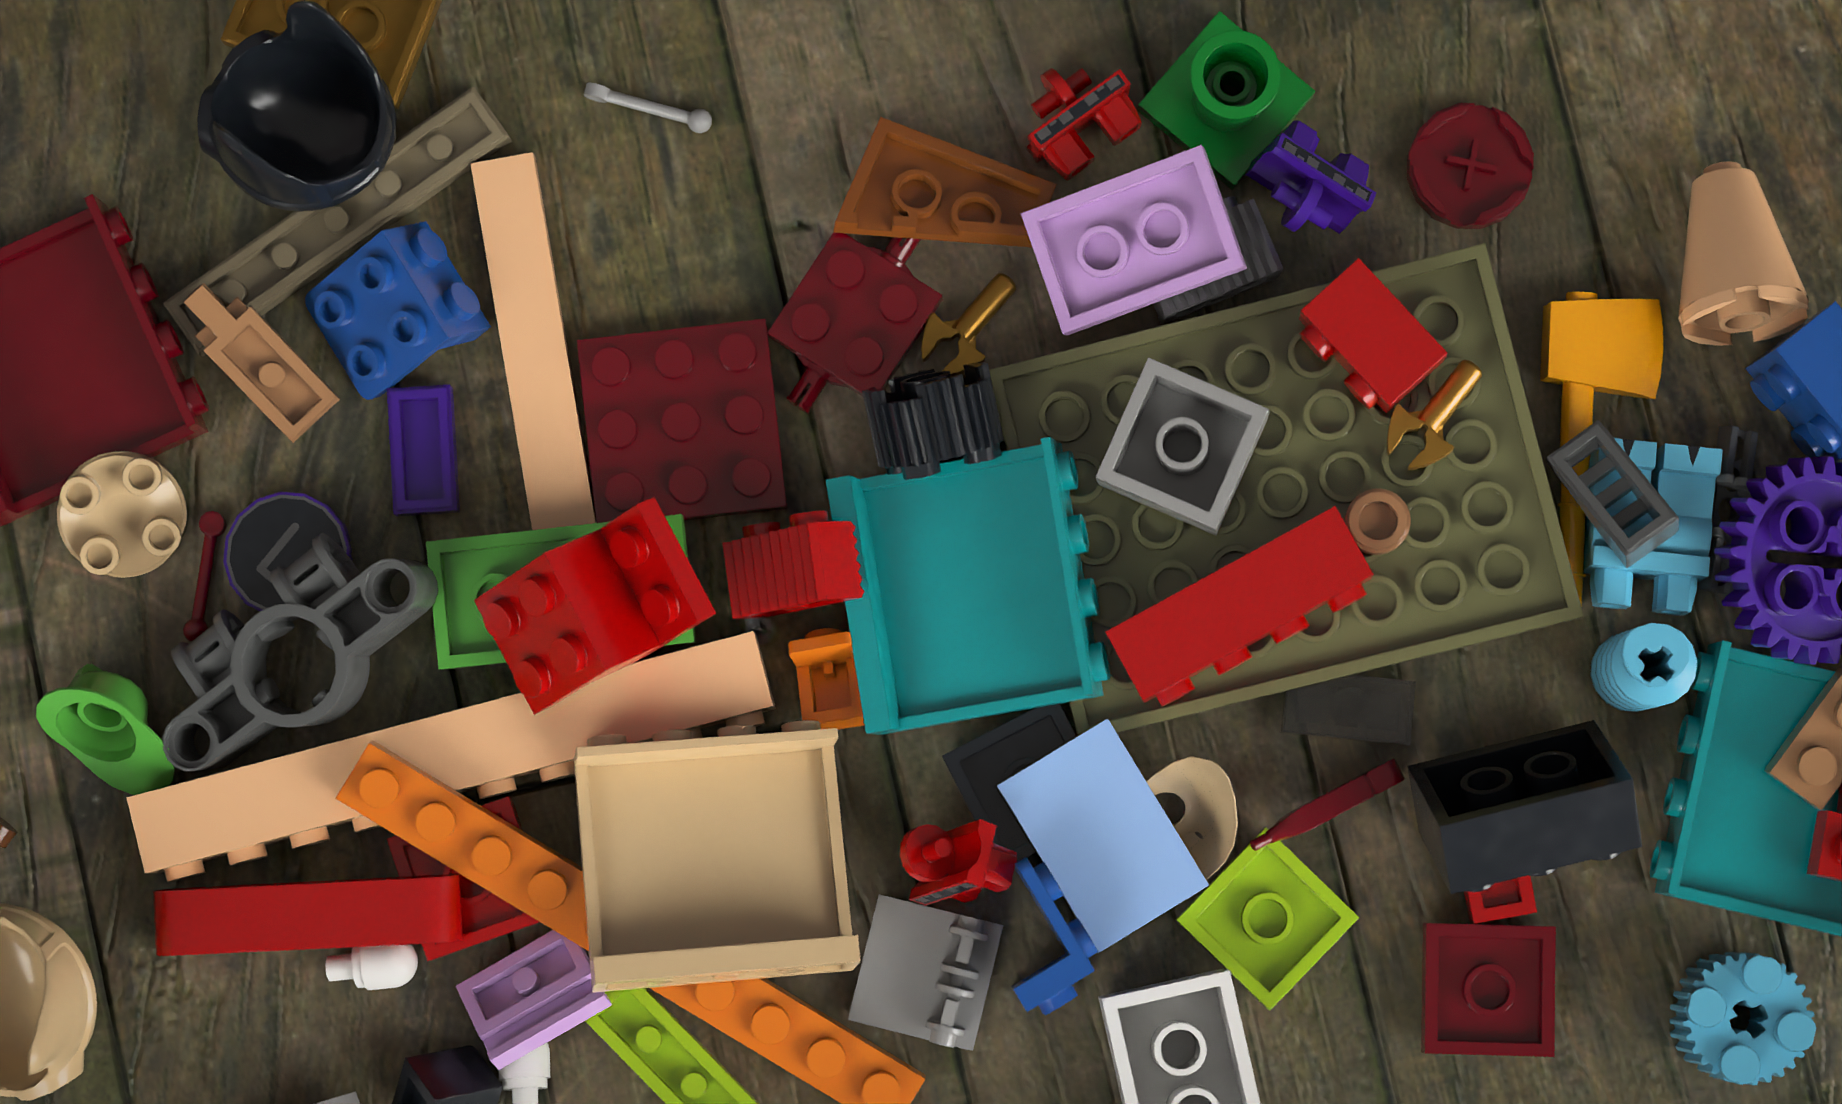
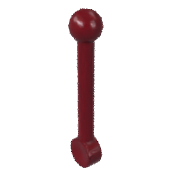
M215 511L204 513L199 520L200 530L205 536L192 617L183 627V634L189 642H192L208 629L204 616L217 537L221 536L227 527L225 518Z

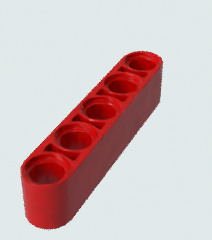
M459 874L187 887L153 891L156 956L412 945L463 940Z

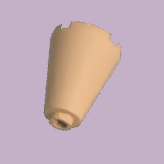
M1726 161L1712 164L1703 170V175L1696 178L1691 187L1678 317L1684 338L1698 344L1721 346L1732 345L1731 333L1752 331L1753 342L1790 332L1803 324L1808 318L1809 298L1756 174L1749 169L1741 168V165L1737 162Z

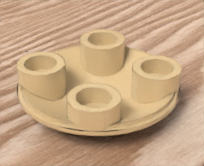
M129 451L103 453L81 464L62 486L57 504L58 528L67 549L90 573L111 577H135L161 566L179 546L187 522L185 498L181 487L173 475L154 459Z

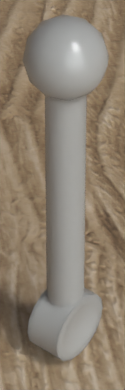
M588 82L583 94L584 97L597 102H609L686 123L696 133L706 132L712 125L711 115L704 109H695L689 112L612 91L596 83Z

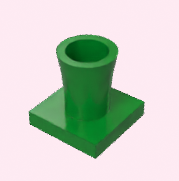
M1219 11L1138 104L1137 111L1185 151L1202 145L1206 150L1214 175L1233 190L1246 175L1252 160L1286 129L1312 99L1316 91L1280 62L1272 47L1265 40L1251 32L1243 31ZM1220 85L1232 86L1240 94L1229 96L1221 90Z

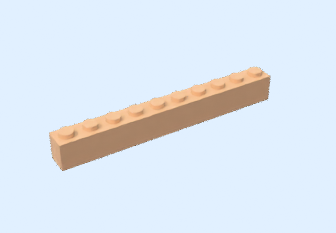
M751 631L632 663L586 685L554 706L535 715L524 695L518 693L127 797V802L144 872H165L167 882H173L205 873L203 861L227 855L229 865L232 866L267 857L265 845L290 839L292 849H297L330 840L328 828L352 822L354 832L381 827L335 799L367 745L372 740L457 792L462 793L477 789L479 799H485L517 790L514 779L539 772L542 783L575 775L574 756L576 747H586L587 739L591 737L618 734L626 736L627 743L653 742L652 735L657 732L688 730L691 731L692 739L703 738L701 729L726 723V727L734 725H752L756 727L765 724L763 712L774 710L776 707L758 638L755 632Z

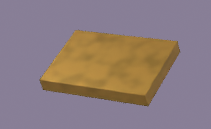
M236 0L220 40L224 45L234 48L249 36L262 30L281 33L287 28L286 15L290 5L301 0ZM309 0L318 3L330 12L364 47L380 76L385 81L392 96L395 109L399 110L442 0Z

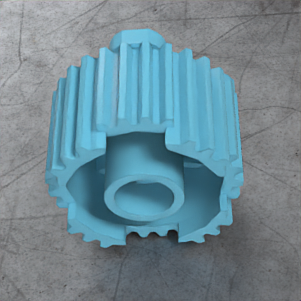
M1725 952V955L1710 954L1709 960L1699 959L1696 961L1697 968L1688 967L1685 970L1688 977L1686 979L1681 978L1679 981L1683 987L1682 991H1674L1673 993L1678 1002L1670 1004V1009L1676 1012V1016L1670 1019V1024H1674L1675 1027L1670 1032V1036L1679 1039L1675 1046L1676 1049L1686 1052L1683 1059L1686 1062L1698 1064L1697 1069L1699 1071L1709 1073L1710 1077L1741 1085H1758V1081L1769 1083L1772 1082V1076H1785L1784 1067L1794 1069L1796 1064L1793 1059L1795 1057L1803 1058L1805 1056L1803 1051L1812 1046L1816 1032V1026L1812 1019L1814 1012L1808 1011L1806 1007L1812 1001L1810 997H1803L1802 993L1806 989L1805 985L1795 983L1797 975L1794 972H1785V964L1778 963L1776 959L1761 956L1760 954ZM1736 1004L1749 1008L1750 1019L1745 1030L1732 1028L1730 1025V1019L1737 1017V1014L1732 1009Z

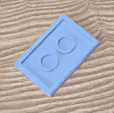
M1108 718L997 785V788L1042 862L1047 865L1058 883L1074 915L1080 920L1098 953L1209 886Z

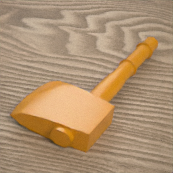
M1575 291L1566 293V301H1551L1543 306L1540 381L1562 385L1560 447L1593 424L1594 391L1656 399L1664 351L1663 321L1659 299H1598L1597 293ZM1591 454L1572 467L1578 476L1589 469ZM1561 482L1560 503L1557 504L1560 507L1559 524L1582 608L1583 578L1586 577V574H1583L1586 514Z

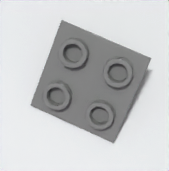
M879 894L848 1020L926 1039L929 1042L947 1047H958L973 1051L1003 925Z

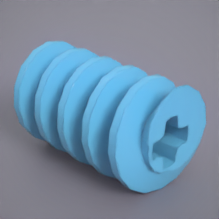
M1649 623L1611 636L1597 648L1592 658L1590 676L1595 691L1605 703L1621 711L1638 712L1673 703L1683 696L1695 679L1697 659L1693 645L1683 632L1668 624ZM1640 657L1643 658V660L1646 662L1645 665L1639 659ZM1642 672V674H1643L1647 679L1644 680V679L1641 677L1640 673Z

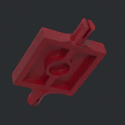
M833 232L767 333L769 338L796 354L806 368L790 395L786 397L789 403L795 407L798 405L801 411L809 414L812 405L827 383L847 387L862 397L863 390L871 387L876 389L886 388L889 383L888 380L892 379L924 330L929 317L933 312L935 313L943 300L942 294L916 279L905 265L921 239L907 238L906 240V238L893 237L885 250L882 251L881 249L864 246L845 233Z

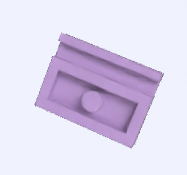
M554 930L456 985L478 1036L488 1051L487 1055L498 1070L612 1005L605 992L592 993L590 960L585 949Z

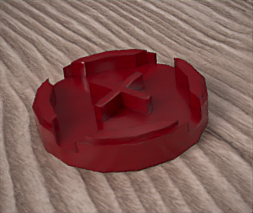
M1458 103L1437 111L1416 133L1407 154V181L1416 202L1434 220L1455 229H1482L1503 221L1524 200L1532 180L1534 152L1524 129L1508 113L1491 107L1490 109L1483 105H1475L1476 103Z

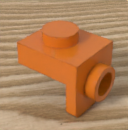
M822 628L807 633L804 639L788 642L789 656L797 670L802 720L819 721L820 729L837 728L840 730L865 725L850 632H841L833 628Z

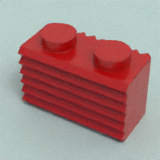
M811 511L790 515V527L781 529L780 522H765L742 527L743 538L722 543L732 619L769 618L862 598L865 591L860 586L863 578L858 573L861 565L856 560L859 552L854 547L857 542L856 537L853 535L856 528L851 521H828L827 511Z

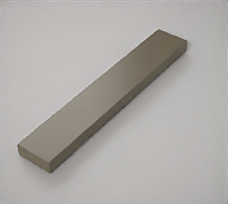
M473 86L394 142L385 168L360 193L333 207L314 211L292 212L170 297L163 304L197 353L204 357L207 355L203 351L206 347L195 335L206 325L183 302L199 285L205 283L226 306L238 296L248 307L252 306L263 316L366 244L381 230L389 228L471 170L470 163L486 160L512 142V140Z

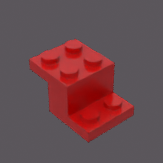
M655 497L636 504L599 530L541 554L474 600L483 617L487 631L494 638L514 676L517 688L524 695L534 715L554 706L586 685L643 659L716 614Z

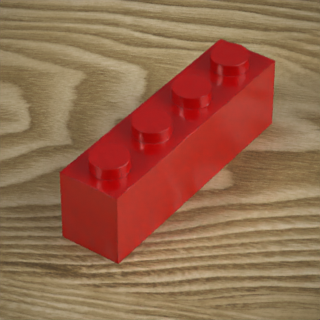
M1334 506L1107 630L1105 633L1143 702L1145 703L1156 697L1161 707L1196 689L1190 678L1213 666L1218 676L1251 659L1253 656L1248 646L1264 637L1271 635L1275 644H1279L1310 626L1305 615L1328 603L1332 612L1335 613L1365 597L1368 594L1362 584L1371 580L1374 574L1338 509Z

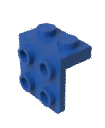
M426 221L381 230L311 289L305 298V304L355 388L361 397L367 400L382 396L387 392L388 388H392L439 349L474 341L491 328V325L480 309V303L476 294L470 287L465 285L447 256L444 242L431 230Z
M1027 857L1014 864L1015 870L1064 949L1065 954L1011 987L1027 1012L1038 1006L1045 1016L1078 996L1072 985L1095 971L1088 958L1096 954L1098 950L1078 918H1074L1066 923L1054 901L1064 896L1047 865L1042 862L1033 868Z

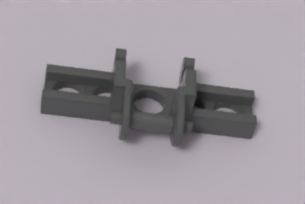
M1719 426L1716 449H1723L1721 472L1716 477L1712 511V539L1708 555L1710 557L1709 576L1698 582L1697 589L1721 595H1728L1734 590L1732 582L1718 583L1715 580V575L1720 572V566L1722 571L1729 568V559L1716 555L1714 549L1723 546L1724 541H1726V545H1731L1732 539L1730 535L1719 527L1720 522H1723L1719 516V505L1723 499L1727 500L1731 513L1726 522H1737L1740 516L1732 507L1731 499H1752L1746 481L1753 476L1758 432L1739 430V427ZM1738 442L1739 452L1737 457L1735 458L1736 445Z

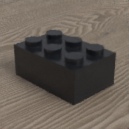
M1595 720L1407 766L1418 831L1451 894L1462 891L1479 892L1490 888L1498 882L1527 875L1544 876L1554 872L1559 867L1587 860H1609L1618 856L1621 852L1643 847L1633 778Z

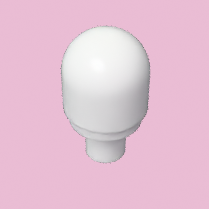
M412 945L352 947V953L326 957V975L329 981L354 979L358 988H366L367 990L403 986L413 978L418 966L417 953Z
M548 1042L498 1070L499 1081H502V1090L512 1091V1104H538V1090L548 1088L547 1079L551 1078Z

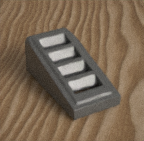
M1599 420L1546 457V461L1626 568L1632 566L1679 530V517ZM1600 448L1606 457L1578 476L1572 467ZM1614 470H1617L1621 478L1594 496L1589 488ZM1632 491L1637 500L1611 517L1606 509ZM1648 513L1653 521L1628 538L1623 530Z

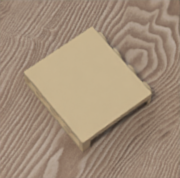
M802 720L783 724L781 726L782 732L756 734L755 726L734 725L718 729L717 737L692 739L691 731L667 730L653 734V742L627 743L626 736L610 734L591 737L587 739L586 747H576L574 771L592 993L854 970L860 962L858 935H852L834 753V745L838 739L837 728L820 729L819 721Z

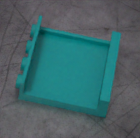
M1051 437L1041 438V444L1003 451L1001 456L985 462L964 464V460L961 459L940 463L941 472L922 478L906 480L903 479L902 473L883 474L862 479L848 475L826 480L832 521H851L856 527L853 532L857 539L854 547L859 552L856 560L861 565L858 573L863 578L860 586L865 592L862 598L845 601L866 734L884 735L1104 696L1102 681L1110 680L1109 658L1104 642H1095L1091 617L1099 616L1100 614L1099 598L1093 578L1084 579L1080 553L1089 551L1088 533L1083 515L1073 514L1070 490L1078 488V473L1072 451L1063 452L1060 442Z
M1724 640L1709 644L1707 652H1699L1696 657V676L1690 686L1692 690L1698 691L1693 716L1688 714L1684 716L1678 733L1677 751L1685 754L1680 777L1671 778L1664 798L1663 813L1671 816L1666 841H1657L1651 858L1650 877L1657 879L1655 893L1842 937V882L1807 874L1817 812L1821 810L1814 808L1764 771L1765 767L1834 675L1835 671L1731 647L1732 642ZM1838 789L1822 811L1836 812Z

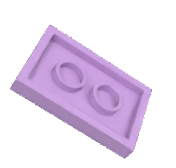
M1202 145L1021 213L1061 331L1067 336L1247 269L1206 150Z

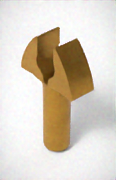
M996 274L957 320L943 322L933 312L927 321L923 335L922 362L925 363L939 343L942 341H952L956 337L961 338L958 341L959 353L943 371H950L951 376L965 373L964 364L985 362L986 356L976 349V336L1016 291L1015 282L1006 274Z
M1462 360L1421 411L1408 413L1400 404H1397L1388 428V455L1400 443L1404 434L1418 431L1421 427L1427 429L1424 434L1425 448L1415 457L1407 470L1426 467L1449 455L1453 451L1454 446L1443 440V425L1482 377L1481 369L1472 361Z

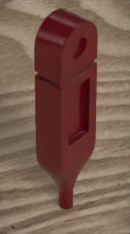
M1395 758L1390 759L1287 813L1268 831L1251 840L1250 846L1254 851H1257L1270 843L1289 839L1312 830L1405 780V777Z

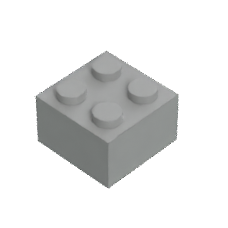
M1148 358L1097 472V483L1104 488L1217 536L1268 420L1269 409Z

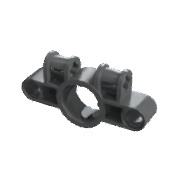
M323 532L312 539L313 547L287 568L279 565L270 572L272 584L285 604L275 605L260 611L245 625L230 611L223 609L213 616L214 625L189 644L180 642L171 649L174 663L198 697V700L176 716L166 727L162 741L163 751L167 760L174 767L183 771L222 768L232 763L278 726L302 727L323 725L347 714L357 704L366 688L370 672L369 656L425 614L435 603L438 594V581L433 571L426 564L416 560L382 559L360 573L350 557L333 538ZM402 571L410 583V592L403 604L398 605L393 600L390 585L394 576ZM299 618L313 622L320 629L316 634L325 645L335 652L336 674L331 688L324 689L312 700L314 707L305 712L290 708L279 699V688L272 678H267L266 656L271 642L295 628L293 621ZM200 726L207 730L210 737V747L204 757L197 752L194 745V736Z

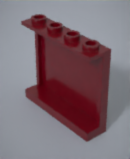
M93 194L84 198L88 206L87 209L0 248V527L58 501L62 486L69 476L81 464L95 456L108 452L129 451L152 458L209 432L201 415L210 411L206 397L193 376L185 379L176 357L184 354L180 339L168 319L159 322L150 302L159 297L153 279L142 262L134 266L125 246L126 243L133 241L130 228L117 206L109 209L107 205Z

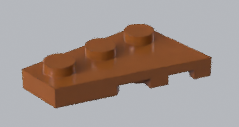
M880 117L836 218L833 232L1033 248L1021 213L1050 203L1057 184Z

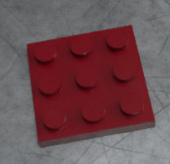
M766 318L577 340L596 523L611 522L636 504L655 497L664 516L682 514L684 515V521L788 509Z

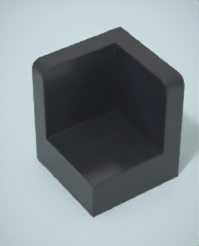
M468 1045L406 1057L392 1104H498L503 1086L477 1049Z

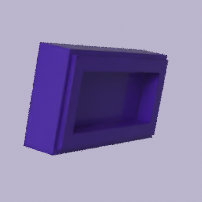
M447 384L388 388L387 403L393 514L399 517L460 512L453 387Z

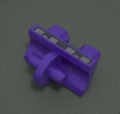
M1299 120L1293 121L1252 160L1246 175L1272 191L1271 197L1287 206L1281 220L1282 226L1295 232L1306 220H1309L1323 230L1329 227L1340 234L1357 214L1362 211L1366 212L1372 206L1376 192L1366 186L1369 165L1353 154L1340 153L1329 163L1314 153L1320 140L1317 136V131Z

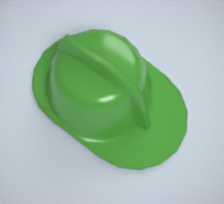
M86 664L77 671L68 687L58 688L45 693L37 703L36 718L43 731L57 743L68 749L96 776L112 787L132 795H138L168 787L174 780L175 767L166 758L163 751V741L148 727L147 698L142 689L132 680L116 673L102 671L93 664Z

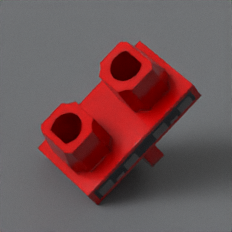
M1050 68L1040 75L1047 93L1033 102L1031 107L1041 120L1057 108L1061 112L1028 135L1027 138L1030 144L1026 146V149L1036 163L1045 158L1049 165L1065 180L1072 179L1087 168L1095 158L1078 135L1081 131L1096 122L1113 146H1116L1140 129L1142 121L1133 102L1128 97L1131 87L1130 81L1119 69L1077 99L1075 95L1092 84L1088 74L1081 68L1064 80L1056 70Z
M982 819L948 831L930 824L915 827L904 835L900 844V858L904 869L911 877L919 881L911 889L909 900L924 906L948 898L967 903L977 899L982 891V887L995 892L1007 890L1012 883L1017 852L993 843L997 825Z

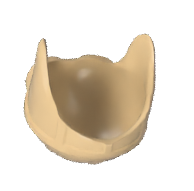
M0 903V1096L18 1097L23 1101L34 1100L56 1091L84 1072V1050L87 1048L93 1034L97 1014L95 984L83 954L62 928L30 909Z

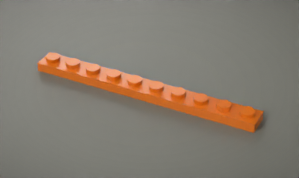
M373 740L369 742L335 799L589 951L583 872L580 865ZM767 978L650 988L841 1104H911L926 1080L925 1074Z

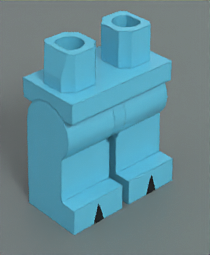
M1614 438L1679 517V530L1632 566L1626 568L1586 516L1583 573H1591L1592 606L1627 609L1631 607L1633 578L1654 580L1652 612L1684 616L1691 612L1697 591V582L1709 576L1710 557L1708 555L1712 539V511L1716 477L1721 472L1723 449L1667 443L1657 449V442ZM1600 448L1591 454L1589 469L1606 457ZM1614 470L1589 488V490L1596 496L1620 479L1621 476L1617 470ZM1631 491L1606 510L1613 517L1637 500V497ZM1646 513L1623 531L1629 538L1652 522L1653 519Z

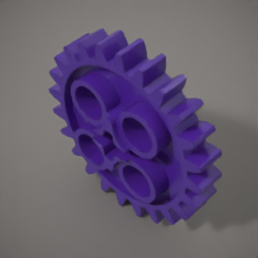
M1830 456L1812 457L1811 459L1810 457L1788 458L1787 464L1766 466L1767 479L1749 478L1746 481L1752 499H1731L1730 503L1740 517L1737 522H1720L1719 527L1730 535L1732 539L1731 545L1720 546L1714 549L1716 555L1729 559V568L1716 574L1715 580L1732 582L1734 590L1726 595L1721 603L1727 607L1742 608V612L1737 617L1734 627L1746 630L1755 629L1751 645L1754 647L1771 648V657L1775 659H1793L1794 663L1815 665L1816 662L1836 664L1839 663L1840 655H1842V568L1774 563L1767 560L1766 554L1769 550L1787 553H1806L1815 556L1842 557V462H1834V458ZM1788 515L1791 519V531L1789 536L1786 533L1785 527ZM1784 579L1786 585V592L1784 599L1782 600L1780 596V585L1781 581ZM1838 586H1840L1841 589V599L1839 605L1836 601V592Z

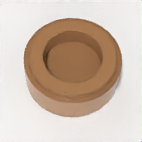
M1370 489L1360 493L1350 503L1345 515V524L1361 551L1368 554L1381 555L1392 552L1403 543L1410 529L1411 518L1409 509L1400 496L1386 489Z

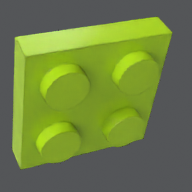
M1264 827L1253 839L1261 836L1269 829ZM1277 841L1257 851L1251 848L1249 842L1175 920L1225 969L1230 970L1231 975L1267 1010L1271 1011L1360 917L1281 841Z

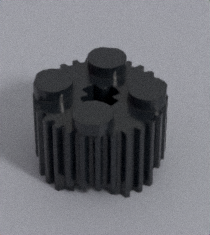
M975 362L964 364L965 376L962 374L951 376L950 371L935 372L934 369L894 377L888 380L891 392H886V389H876L875 387L863 390L862 394L878 466L881 468L885 467L886 473L889 475L902 473L903 479L908 480L927 477L941 472L939 460L963 458L964 464H974L993 460L1001 456L999 443L1004 440L988 363Z

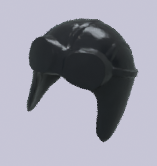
M301 0L290 5L286 15L287 28L285 31L277 33L271 30H262L249 36L230 51L214 82L207 86L200 98L197 128L201 150L218 161L230 179L246 194L274 208L290 211H314L333 207L357 195L369 186L385 168L396 138V111L385 81L359 41L330 12L318 3Z

